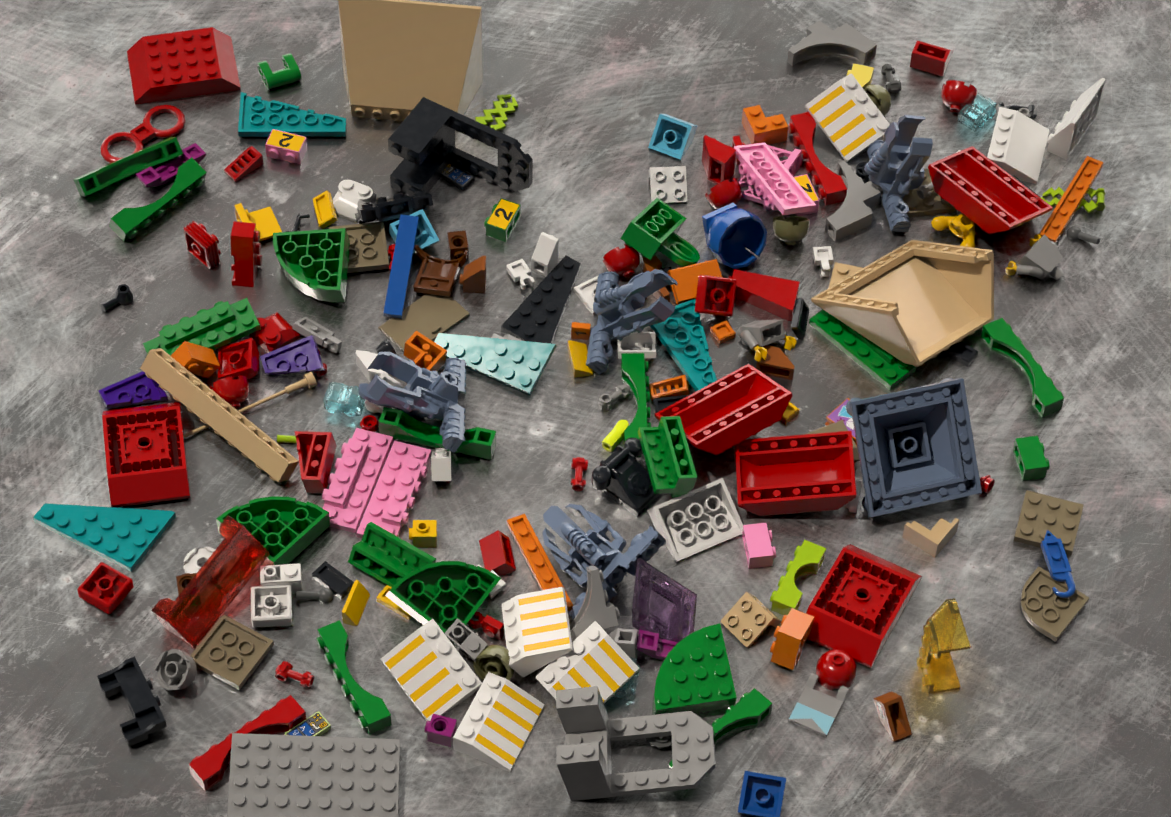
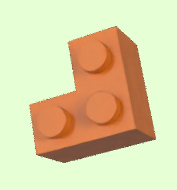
M760 105L743 108L742 125L751 144L766 143L771 145L787 141L788 125L783 114L765 117Z
M415 331L405 342L404 356L414 361L415 365L430 371H438L444 365L447 350L418 331Z
M186 341L171 355L172 358L193 375L209 378L220 367L213 349Z
M793 608L788 615L785 614L783 616L780 626H777L774 633L776 641L772 643L770 653H772L771 662L794 670L800 659L804 642L811 632L814 621L813 616Z

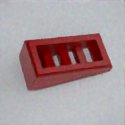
M250 146L228 165L224 172L234 182H237L263 165V156L253 146Z

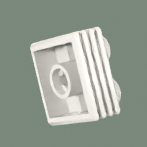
M291 585L251 587L252 627L292 625Z

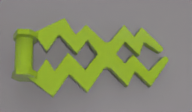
M497 95L498 101H493L495 109H484L483 113L485 116L475 117V121L487 126L486 122H494L492 115H499L500 117H495L497 125H490V128L497 131L506 128V125L503 123L508 122L506 113H515V108H518L515 97H512V103L507 102L508 108H502V106H506L504 100L510 99L512 95Z
M1051 187L1042 194L1041 199L1051 206L1057 205L1060 200L1056 196L1060 195L1062 197L1064 191L1060 187L1056 190ZM1090 188L1087 194L1091 199L1096 195L1097 203L1095 204L1093 200L1088 203L1083 199L1078 207L1080 209L1083 206L1088 213L1094 210L1103 211L1105 209L1106 194L1104 188H1098L1097 190ZM1051 194L1053 200L1048 202L1044 199V197Z

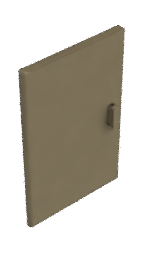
M425 294L403 310L402 319L392 317L380 325L378 329L404 351L405 342L415 331L434 341L438 333L447 332L470 316V313L451 296Z

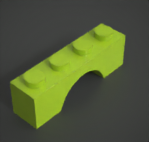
M805 539L801 546H797L794 552V560L789 561L786 567V575L781 576L778 582V590H774L770 597L772 611L781 615H788L792 608L795 610L799 609L803 593L796 587L795 581L803 575L818 573L825 560L826 548Z

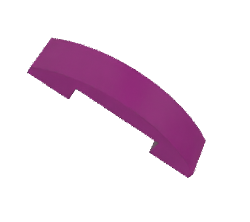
M194 143L183 149L181 156L155 170L150 166L137 173L136 177L145 187H157L167 184L176 179L179 166L191 157L199 164L205 158L206 153Z
M639 629L636 649L646 655L664 661L668 653L678 642L661 639L658 633Z

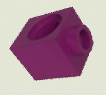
M433 714L431 721H427L424 732L427 733V741L451 747L453 736L457 731V720Z

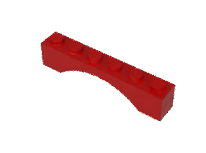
M809 112L790 116L788 132L793 135L794 145L802 151V160L806 163L807 172L812 176L813 185L818 189L819 198L823 200L825 206L844 202L847 188L842 177L828 169L815 154L812 144L816 132L814 118Z
M290 695L279 700L271 709L263 711L253 721L245 723L235 733L270 735L286 733L306 720V711ZM232 733L219 744H214L207 752L201 756H196L189 763L190 774L204 791L223 779L225 770L231 760Z

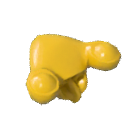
M964 214L958 216H937L931 221V225L935 230L942 231L949 228L955 236L963 239L960 246L975 248L976 225Z

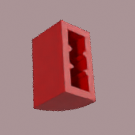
M497 530L479 540L485 569L493 570L498 576L516 571L508 536Z

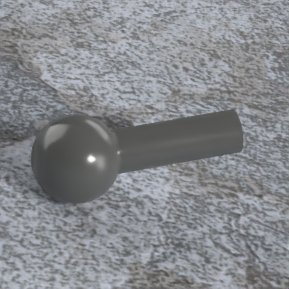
M1072 226L1067 230V237L1071 240L1081 239L1097 245L1100 242L1099 237L1083 233L1076 226Z
M322 588L320 591H296L295 598L317 599L322 603H330L334 598V594L331 589Z

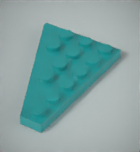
M45 503L34 515L33 520L35 523L132 572L175 519L176 515L175 512L167 510Z

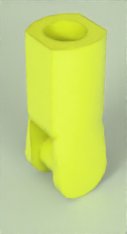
M619 420L613 430L602 441V447L606 451L612 452L622 441L624 430L629 426L627 420Z

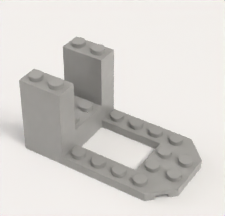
M598 686L556 690V709L566 733V745L557 746V767L571 801L696 789L701 780L716 768L713 727L692 711L609 719ZM672 735L673 768L612 774V741Z

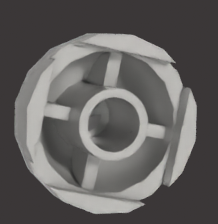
M180 649L163 652L155 665V671H157L158 678H156L157 682L167 690L185 689L195 680L197 674L195 660L189 653Z

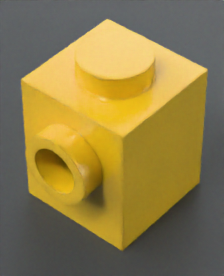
M413 520V528H409V540H413V546L417 548H437V520Z

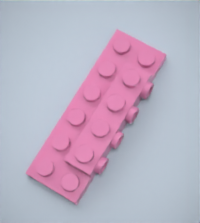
M766 143L734 146L736 157L741 162L739 173L746 176L749 185L754 186L757 196H762L765 206H770L772 210H779L782 215L815 211L816 204Z
M356 428L352 439L349 438L348 443H343L341 449L342 458H337L335 463L336 472L335 474L331 473L329 476V489L325 488L322 494V500H324L323 509L329 512V527L356 533L393 443L392 436Z
M394 440L357 530L358 538L363 537L366 525L370 522L399 537L403 524L408 522L409 509L414 507L415 494L420 492L421 479L426 477L427 464L431 457L430 449Z

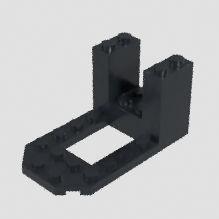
M425 97L420 100L388 138L389 152L404 158L390 175L391 188L408 196H413L415 192L422 190L429 193L441 178V173L450 162L473 175L501 186L503 189L511 192L529 188L533 183V159L528 153L524 154L520 149L522 145L517 139ZM455 131L498 149V167L456 148Z

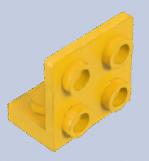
M242 203L234 205L237 222L256 223L257 231L260 232L259 242L273 238V233L282 232L271 207L249 213L247 209L244 210Z

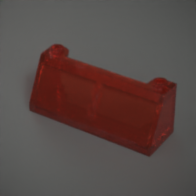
M230 516L225 518L219 528L220 534L225 539L176 600L173 601L169 598L161 599L151 610L165 629L194 649L270 555L242 524Z

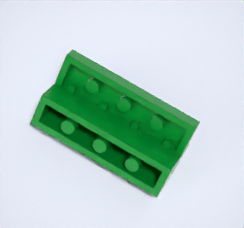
M680 416L661 417L658 427H639L638 436L654 494L671 493V497L676 498L689 493L695 486L697 474Z
M372 522L366 525L362 540L353 545L348 559V563L390 587H393L408 573L424 565L436 562V558Z

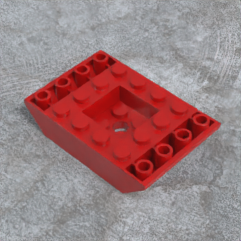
M180 402L103 411L102 421L111 507L190 498ZM142 442H149L147 446H140Z
M849 544L843 547L807 609L806 614L814 617L811 632L807 639L830 650H843L849 653L856 662L872 668L922 576L854 545ZM865 593L867 597L859 598L857 594Z

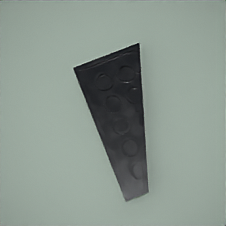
M565 255L502 324L501 331L522 341L552 344L555 332L565 311L566 303L570 298L571 290L581 269V263Z

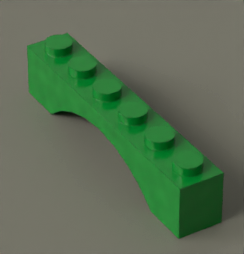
M170 137L73 180L80 196H87L150 166L183 154L177 137Z
M191 157L178 167L174 184L162 198L146 206L122 209L110 219L109 227L123 242L128 238H134L141 228H147L154 218H160L165 213V210L169 207L173 208L179 202V199L188 197L195 187H201L205 183L207 172Z
M1003 318L983 325L981 338L990 350L1011 359L1028 377L1032 387V405L1039 415L1043 418L1061 410L1064 401L1062 392L1057 390L1052 379L1047 377L1042 366L1034 360L1032 353L1025 348L1021 339L1012 331L1010 324L1006 323Z
M644 353L621 354V379L630 387L638 407L633 421L624 430V442L628 438L639 439V427H651V422H647V418H650V407H647V403H650V392L646 391V387H649V376H645V372H648V361H645Z
M387 407L383 408L379 419L380 434L411 443L444 448L439 427L423 423L409 416L404 411ZM480 427L465 429V441L461 443L455 452L491 460L496 447V431Z
M340 620L317 629V645L320 650L323 649L325 651L324 657L327 664L333 666L334 669L332 671L335 679L341 681V689L344 696H349L351 709L354 713H358V721L361 728H366L370 735L391 726V714L383 699L364 690L354 680L348 670L346 655L349 641Z
M755 688L749 693H744L735 706L731 705L722 718L718 717L712 723L714 744L735 730L758 726L771 714L773 703ZM672 760L669 763V768H673Z

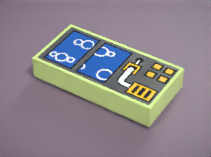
M318 711L287 731L285 735L321 736L331 729V725Z

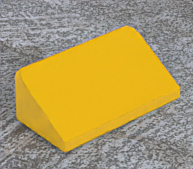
M568 340L567 349L574 378L593 375L592 369L586 365L588 353L586 344Z
M359 580L354 581L342 610L343 623L352 626H358L370 597V593Z

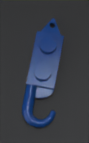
M1047 530L1044 541L1041 542L1040 546L1050 576L1056 581L1066 582L1068 587L1067 592H1060L1056 587H1053L1052 590L1057 596L1068 598L1076 591L1071 574L1072 570L1061 538L1057 539Z

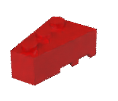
M234 221L230 236L231 256L234 258V264L231 265V271H234L232 286L254 287L258 266L262 265V255H260L261 243H258L260 232L257 231L256 223Z
M294 431L301 479L307 493H323L324 489H327L337 447L332 432Z

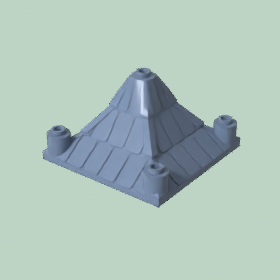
M945 378L936 384L864 399L852 398L847 402L846 410L853 419L865 490L862 505L868 511L869 517L982 493L963 378Z

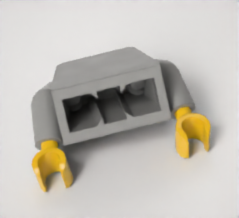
M1036 234L1034 239L1030 238L1029 245L1031 248L1020 259L1018 266H1016L1015 262L1010 261L1008 267L1005 268V272L1009 276L1015 275L1017 271L1018 274L1033 276L1041 280L1048 274L1058 280L1064 274L1057 266L1063 258L1057 243L1050 241L1045 234L1042 237Z
M783 319L753 321L742 325L737 331L743 345H748L752 350L756 351L754 359L758 362L761 361V357L766 360L767 349L759 346H765L782 339L785 340L783 347L787 350L794 349L796 345V338L787 336V332L784 331Z

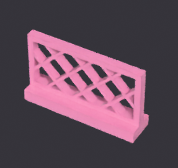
M767 145L778 159L783 156L788 157V159L781 161V163L794 177L803 163L802 151L795 148L791 152ZM741 175L738 180L741 188L747 186L749 189L742 191L741 198L764 205V209L771 210L770 206H765L762 197L754 195L756 193L755 188L751 189V186L747 183L746 176Z

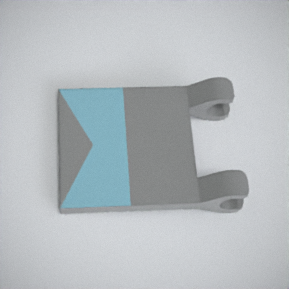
M811 673L789 721L827 737L843 702L847 698L848 688L841 686L836 698L814 689L818 683V675Z

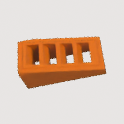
M686 375L649 384L652 401L656 398L690 394Z

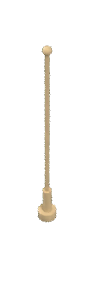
M312 372L303 375L304 379L237 411L242 413L280 395L290 394L305 386H308L309 389L317 386L316 379ZM206 424L188 433H185L184 438L193 435L199 431H202L210 426Z

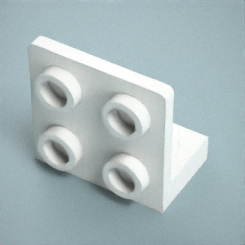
M686 166L649 168L648 178H650L651 202L656 198H659L664 203H683L688 201Z

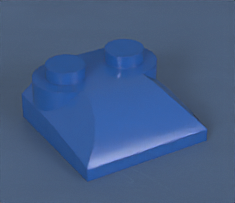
M745 771L738 813L760 817H780L786 778Z

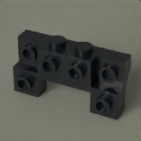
M422 190L415 192L413 196L397 193L393 194V198L389 199L386 197L376 198L375 202L361 204L362 207L357 208L358 213H355L357 224L371 221L383 222L400 218L401 214L411 215L422 209L428 210L429 206H433L432 195Z
M135 656L126 659L114 669L97 676L98 683L105 697L108 698L122 692L134 719L120 724L121 732L129 747L147 740L148 734L167 727L166 720L159 708L161 706L157 694L153 695L151 691L153 690L152 683L149 678L145 679Z

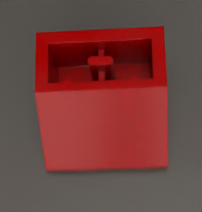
M917 41L912 51L910 67L943 76L954 50Z
M705 135L703 138L702 163L707 179L715 184L727 179L729 180L735 170L736 149Z

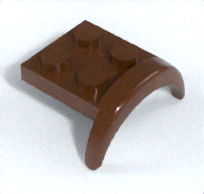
M414 245V251L422 261L413 286L414 292L450 297L459 270L467 259L468 251H465L464 255L458 259L444 260L435 258L425 253L418 245Z

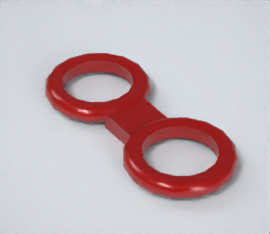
M158 105L151 108L145 114L143 123L132 129L130 133L117 132L108 136L100 147L101 155L105 161L112 163L121 159L112 156L108 152L110 145L116 141L127 140L134 143L136 148L133 153L142 150L143 145L155 137L170 138L175 136L184 128L185 115L180 109L171 105ZM160 113H170L178 119L177 124L168 130L156 129L152 127L150 122L154 116Z

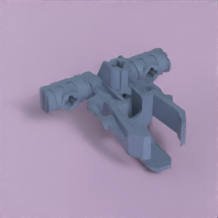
M904 115L900 117L898 122H892L887 127L884 133V141L876 140L867 149L869 162L865 165L864 170L869 175L870 181L883 189L881 200L891 231L908 232L911 227L907 215L909 207L904 203L903 197L909 193V190L917 189L921 186L925 173L923 166L929 159L933 146L932 138L914 137L919 123L926 120L924 116Z
M654 269L651 272H642L634 276L628 284L621 287L619 286V275L617 273L606 271L599 274L593 303V312L598 316L597 325L590 330L586 365L596 373L601 374L608 368L609 357L613 354L611 340L616 338L621 341L633 332L641 333L645 327L664 322L674 312L675 306L662 296L651 304L650 307L635 311L644 306L645 298L666 285H678L677 281L663 270Z
M379 352L368 369H381L406 382L407 385L404 389L389 385L388 382L382 380L376 374L369 384L360 383L358 394L363 399L376 405L395 407L396 410L404 411L417 420H422L425 417L431 420L435 418L442 420L443 423L440 428V435H442L443 439L442 445L451 452L457 451V448L465 441V408L458 405L459 394H466L465 360L458 359L457 357L448 358L444 363L443 373L441 372L439 375L437 371L421 368L415 365L414 361H407L392 352Z
M569 504L565 508L574 516H581L588 521L594 530L589 529L586 533L558 506H551L543 514L544 521L572 547L568 551L569 555L561 551L556 544L555 535L545 527L542 532L544 545L551 550L552 555L560 564V568L565 573H568L578 585L586 588V567L596 566L602 571L604 576V582L601 583L603 590L605 589L608 595L606 603L610 602L611 598L617 595L613 587H618L616 584L623 580L624 575L627 577V573L635 576L637 571L666 543V539L650 525L647 531L645 530L632 539L628 551L622 554L621 552L627 544L626 540L617 531L613 530L610 523L587 511L582 505ZM608 530L612 533L611 535L615 539L611 543L609 542V537L606 535V532ZM574 567L583 573L579 576L570 570ZM586 592L581 593L576 598L575 605L568 612L572 619L576 617L582 607Z

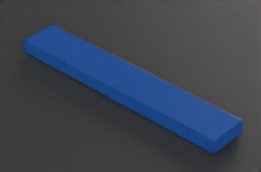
M400 215L383 316L402 319L419 217Z

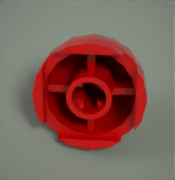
M948 80L942 86L941 98L945 106L950 108V111L958 113L969 109L974 104L978 92L977 88L971 84L969 87L965 86L963 81Z
M733 178L734 181L729 182L727 179L718 183L710 189L711 193L709 195L706 192L705 198L711 207L717 210L731 203L737 204L741 200L742 189L737 178Z
M624 244L625 248L619 249L618 246L606 253L603 257V263L609 272L612 271L619 276L629 277L635 273L634 270L640 264V254L633 247Z
M233 376L214 382V387L210 386V389L237 409L240 407V404L245 402L249 395V384L246 376H238L239 379L233 380Z
M833 649L825 652L818 659L816 666L818 682L821 686L832 691L833 689H840L841 686L849 688L855 681L857 670L855 660L849 653L843 650Z

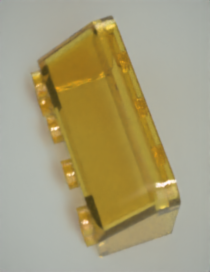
M952 598L946 599L926 621V625L923 626L924 635L921 636L922 645L919 647V657L916 658L918 669L922 670V684L924 687H927L928 694L961 688L950 652L970 649V643L956 599Z

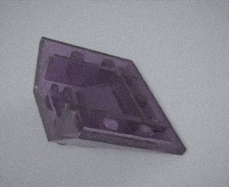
M641 558L637 559L632 604V626L638 630L658 633L661 639L680 642L694 632L697 594Z

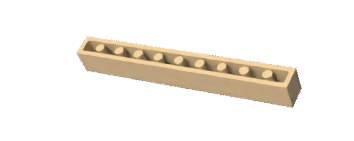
M159 348L149 351L140 367L148 378L155 380L161 389L168 391L176 401L183 403L188 411L195 413L204 424L212 427L216 434L223 436L229 445L236 447L242 452L241 454L244 457L251 459L257 468L268 473L273 481L282 482L289 480L299 463L294 456L163 349Z

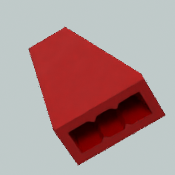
M734 269L733 275L729 276V279L737 280L735 298L792 322L795 302L799 292V281Z

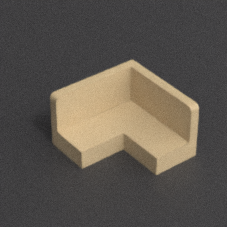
M941 518L931 530L916 521H913L911 524L907 522L904 525L902 538L935 558L956 534L959 519L955 518L952 523H949Z

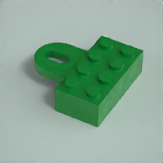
M659 198L651 202L630 222L620 238L626 245L633 247L643 257L650 260L658 252H661L673 262L683 267L697 264L700 259L696 248L677 235L687 218Z

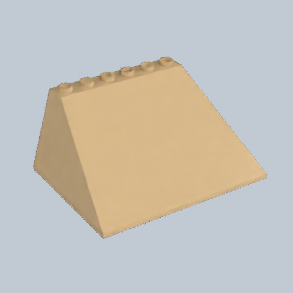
M338 0L343 72L352 117L404 121L423 97L462 115L465 114L483 82L482 7L411 0Z
M911 240L811 298V301L903 363L911 364L915 367L922 366L927 360L935 358L940 352L948 350L951 345L961 342L964 337L974 334L977 329L994 320L993 250Z

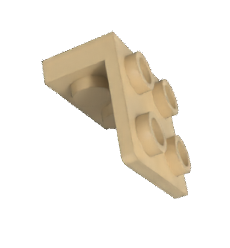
M745 592L721 619V623L747 648L755 642L769 625L777 628L781 623L757 597L748 592Z

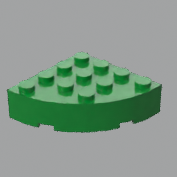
M346 228L273 233V246L277 259L286 278L295 288L318 300L345 302L350 239Z
M271 496L253 499L248 504L240 507L237 505L216 518L218 532L262 566L289 564L330 526L328 511L308 501L307 503L296 501V498Z
M441 561L424 565L408 573L385 596L422 625L434 619L445 633L457 618L466 625L501 578L485 568L466 564V562Z
M720 623L704 627L689 634L668 653L656 678L653 697L654 715L686 711L702 713L728 709L731 705L735 706L737 697Z

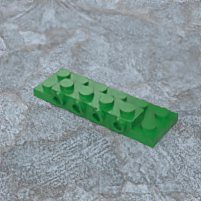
M247 298L229 305L228 301H219L215 303L213 308L208 310L201 309L195 316L190 318L183 317L177 324L163 326L162 330L158 331L160 336L143 343L147 354L152 349L161 348L170 356L184 341L215 350L260 330L261 327Z
M823 309L809 319V324L889 390L916 370L915 366L903 363Z

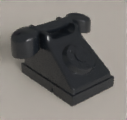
M628 438L624 442V448L618 445L616 450L605 461L602 460L600 466L593 470L591 483L595 489L601 490L638 517L661 494H654L649 473L635 458L643 453L640 439Z

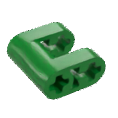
M291 53L282 55L285 68L272 72L266 60L257 63L258 72L267 90L302 80L299 67Z

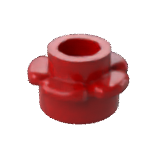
M367 415L363 417L360 426L362 427L361 429L375 432L378 429L379 422L376 417Z
M990 475L980 478L982 492L989 493L994 486L995 480Z

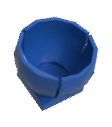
M734 203L702 216L707 247L711 250L717 261L733 269L747 267L757 258L746 248L759 257L766 246L767 230L762 220L747 210L737 208V205Z

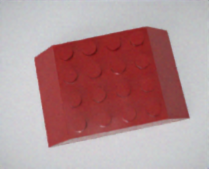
M213 27L143 36L127 50L135 105L241 90L232 39L229 35Z
M973 146L933 162L928 166L935 192L989 234L1013 229L1053 209L1051 205Z
M747 364L655 413V417L660 420L661 417L680 416L687 441L696 448L718 455L780 421L793 395L761 371Z
M852 431L745 439L735 445L738 507L758 516L838 510L857 497Z

